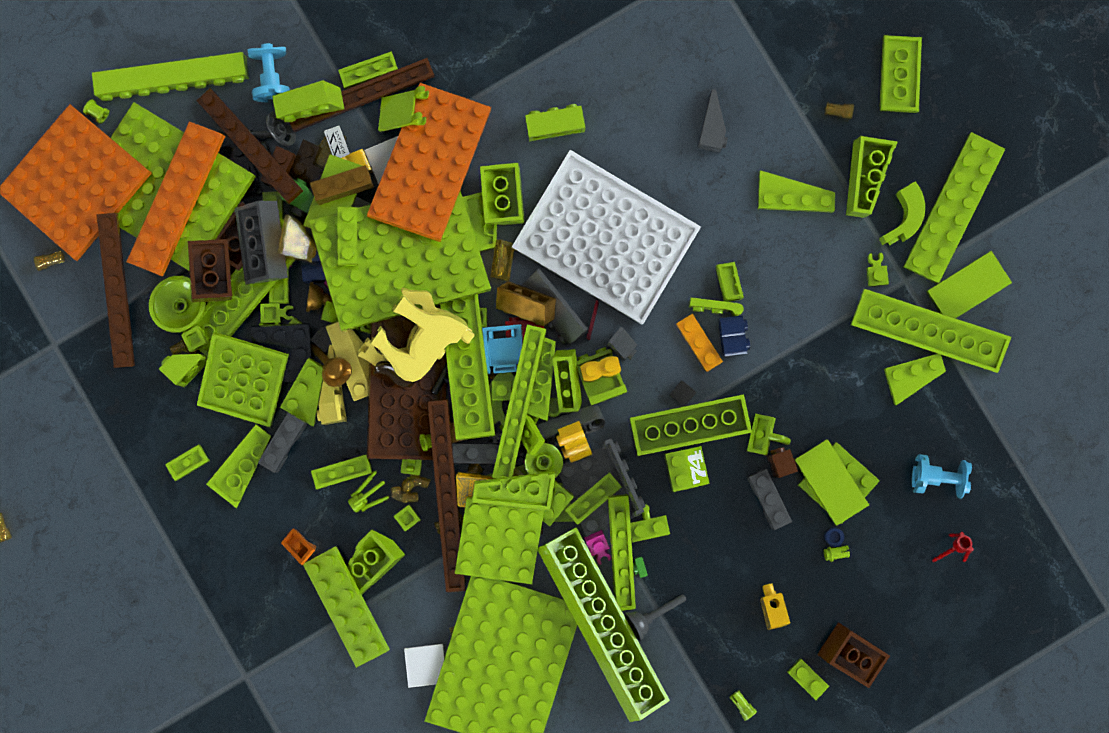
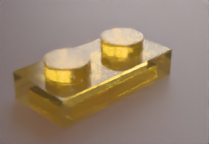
M496 240L491 278L509 281L514 254L512 245L514 243Z

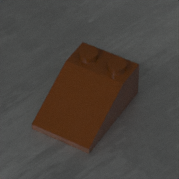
M228 239L188 241L192 303L231 300L232 288Z
M839 622L817 654L827 663L870 688L890 655Z

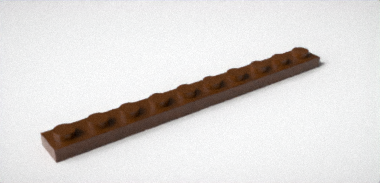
M448 399L428 400L446 592L465 591V575L455 574L461 531Z

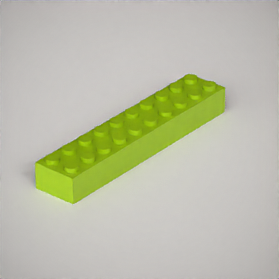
M577 527L540 546L538 552L629 722L640 721L669 702L670 700Z

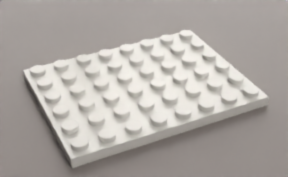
M570 150L512 245V248L643 325L701 226Z

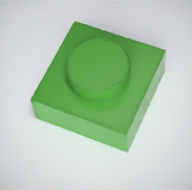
M642 556L634 558L633 570L635 575L639 574L640 578L648 576Z

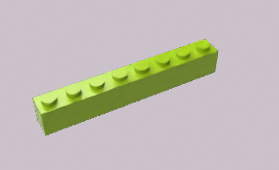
M243 52L92 72L94 95L102 101H111L115 97L127 99L131 98V95L137 94L139 96H148L152 92L163 94L174 89L185 91L188 90V87L205 88L210 84L222 86L225 85V82L242 83L244 80L249 79L247 58Z

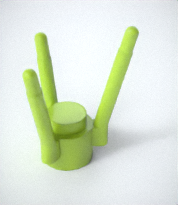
M373 471L363 484L351 494L352 498L348 500L349 505L356 513L360 510L364 512L368 508L389 499V496H385L366 504L368 503L367 497L385 484L384 481H381L367 493H360L376 475V471Z

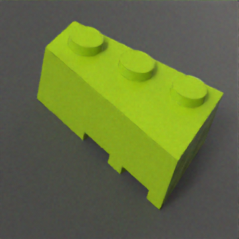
M323 80L272 96L276 118L284 120L286 123L294 122L299 118L344 109L340 87Z

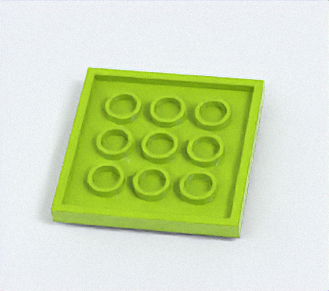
M214 332L197 405L271 427L289 354Z
M467 496L455 574L532 584L544 510L472 502V497Z

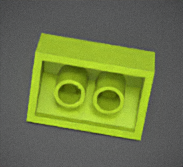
M519 164L480 166L485 224L512 225L525 223Z

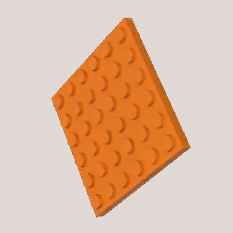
M69 104L0 185V195L68 255L78 261L99 236L96 214L119 213L152 173L74 106Z

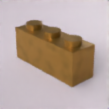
M366 165L310 183L318 205L374 188Z
M509 281L497 287L496 309L518 316L520 319L529 320L539 326H545L554 320L556 298Z

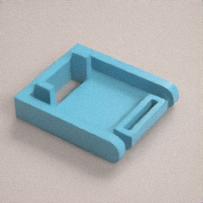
M522 325L482 328L487 373L491 374V366H493L494 374L516 372L523 345ZM511 330V338L494 339L495 331Z

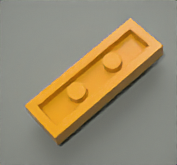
M693 313L676 323L706 372L723 362Z

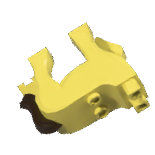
M401 288V300L398 305H394L392 310L416 324L410 333L407 346L405 348H395L387 340L386 332L380 326L375 338L372 337L370 340L367 337L357 353L359 357L375 366L373 374L388 376L395 384L401 387H410L430 370L437 359L440 360L446 351L444 348L447 345L458 343L460 339L469 344L475 334L468 327L465 320L447 310L436 308L429 291ZM415 304L422 305V310L416 307Z

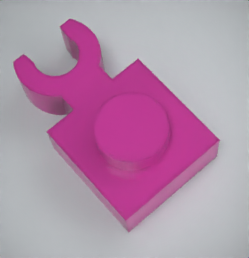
M602 530L584 537L591 555H595L599 565L602 564L601 558L604 556L609 561L611 560L608 552L610 547Z

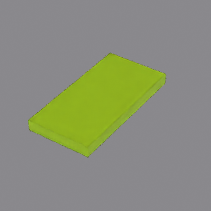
M883 36L880 111L919 112L922 37Z
M330 154L321 179L362 165ZM357 193L322 205H318L314 197L303 226L311 229L309 220L336 214L337 207H352Z
M990 251L932 287L926 293L939 313L957 318L1010 285L1012 281L993 252Z
M828 439L794 459L835 526L869 506Z

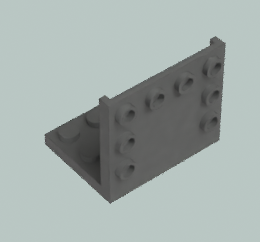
M612 438L604 441L601 448L592 451L593 455L572 463L569 461L563 464L559 477L563 486L574 495V498L570 501L572 504L610 472L622 486L614 495H629L630 519L641 515L644 512L643 508L646 506L642 497H638L635 492L637 485L634 479L629 478L626 472L629 471L625 459L621 461L619 456L621 450L617 441L613 442ZM608 500L580 523L586 537L600 530L610 529Z

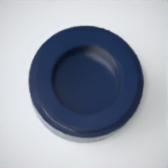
M831 527L825 531L824 540L829 546H840L844 541V533L839 528Z

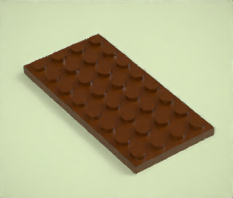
M402 315L371 323L370 340L372 337L375 338L378 333L377 330L381 326L385 330L387 340L391 345L398 349L405 348L410 333L416 324ZM446 351L440 360L437 359L430 370L410 387H401L395 384L388 376L373 374L375 366L369 362L367 459L433 460L432 448H428V451H423L420 444V434H431L428 400L446 399L445 382L438 395L431 392L447 362Z

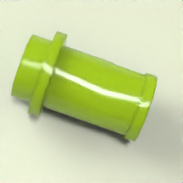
M847 545L835 548L827 547V549H824L825 560L833 562L834 559L849 558L850 551L845 552L849 550V547Z

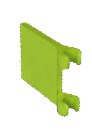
M419 86L413 91L383 97L378 130L382 132L409 125H425L426 117H422L421 112L414 114L415 100L427 99L429 91H425L424 86Z

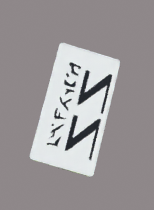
M340 126L324 131L332 155L342 158L350 154Z

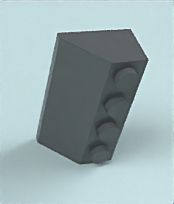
M256 201L235 208L245 285L288 278L277 201Z
M540 269L536 270L521 285L556 298L555 317L547 325L551 330L555 328L559 333L557 338L563 345L567 343L570 347L587 333L588 328Z

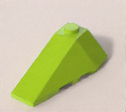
M371 530L358 542L355 548L356 551L353 557L350 558L347 568L362 595L396 565L405 554L393 540Z

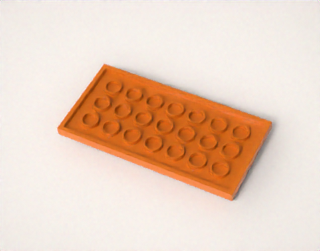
M420 83L419 86H424L425 91H429V96L427 99L415 100L414 114L421 112L422 117H426V124L409 125L401 128L367 217L441 242L491 112V107Z

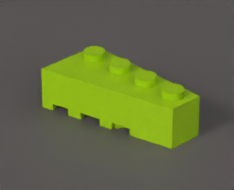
M864 136L854 140L846 215L865 218L872 214L897 141Z

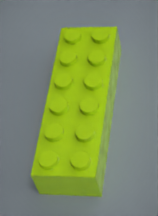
M744 394L629 418L636 456L752 433Z

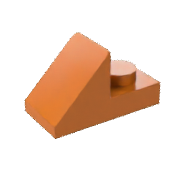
M294 528L281 542L301 565L316 550V546L308 542Z

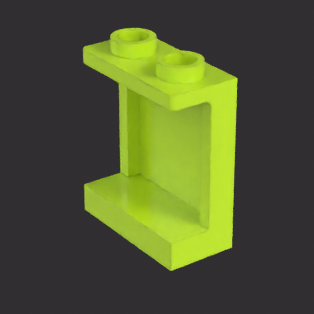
M606 347L596 350V354L590 357L588 354L578 357V373L590 405H595L627 393L620 373L614 377H601L594 382H583L580 366L586 362H600L606 357L613 356L612 350H607Z

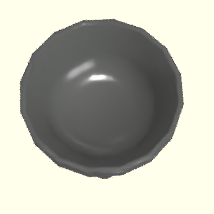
M681 594L649 614L645 613L642 615L639 612L625 613L624 616L636 639L642 641L649 631V624L652 623V620L685 602L686 597Z

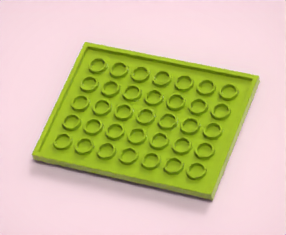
M133 102L111 136V139L152 173L118 213L119 227L137 238L184 132ZM217 154L172 255V261L189 271L188 241L216 240L256 178L254 174L221 154Z
M461 191L441 242L368 218L367 213L371 204L357 208V266H338L337 213L309 220L341 332L400 316V314L393 312L392 308L395 304L398 305L401 300V288L429 291L435 306L491 291ZM415 304L416 307L422 310V305Z
M471 576L424 722L460 733H544L577 628V623L564 599L504 580Z

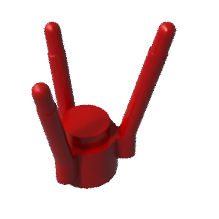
M963 532L950 533V537L956 538L953 542V547L932 559L933 562H936L957 551L958 553L966 552L963 557V562H966L970 553L974 551L972 540L964 535Z

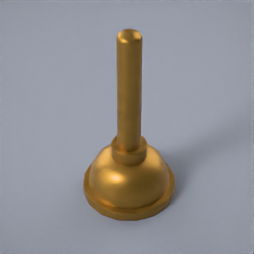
M310 282L306 312L321 308L322 304L325 305L326 301L332 302L331 296L324 293V290L320 286L315 285L314 282Z
M315 343L311 344L312 352L324 364L322 368L323 381L332 387L344 384L351 376V364L341 357L329 359Z

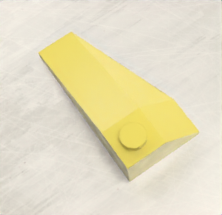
M339 322L327 325L326 329L337 358H344L351 364V376L346 383L353 401L369 396V362L359 357L357 353L363 342L353 329L341 332Z
M329 345L327 357L329 359L337 358L332 345ZM323 381L319 410H317V419L321 421L322 425L347 421L342 385L332 387Z

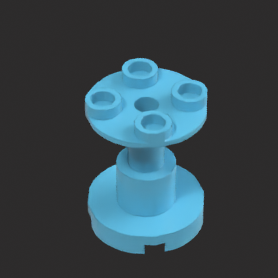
M266 43L262 44L261 48L248 49L249 58L262 60L263 74L260 75L261 86L252 90L254 101L268 102V99H273V95L290 91L288 86L280 85L279 74L275 73L274 59L284 57L287 54L286 47H273V44Z
M917 455L915 461H918V466H913L912 487H916L913 490L914 493L923 494L927 485L940 486L941 483L956 484V495L959 499H962L965 493L969 494L971 483L968 482V477L972 471L971 463L962 460L957 473L942 471V467L931 466L928 455Z

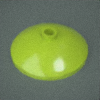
M171 276L164 279L154 288L149 299V312L152 320L161 329L172 333H181L193 328L201 320L206 306V302L192 303L190 278L185 276ZM184 304V308L180 310V306Z

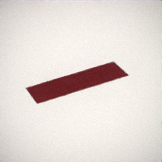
M597 300L586 338L589 341L600 303Z

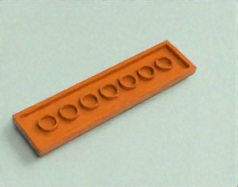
M189 121L127 259L128 263L162 277L164 276L224 141L225 136L223 134Z

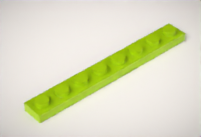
M531 325L526 327L492 478L513 476L547 329Z

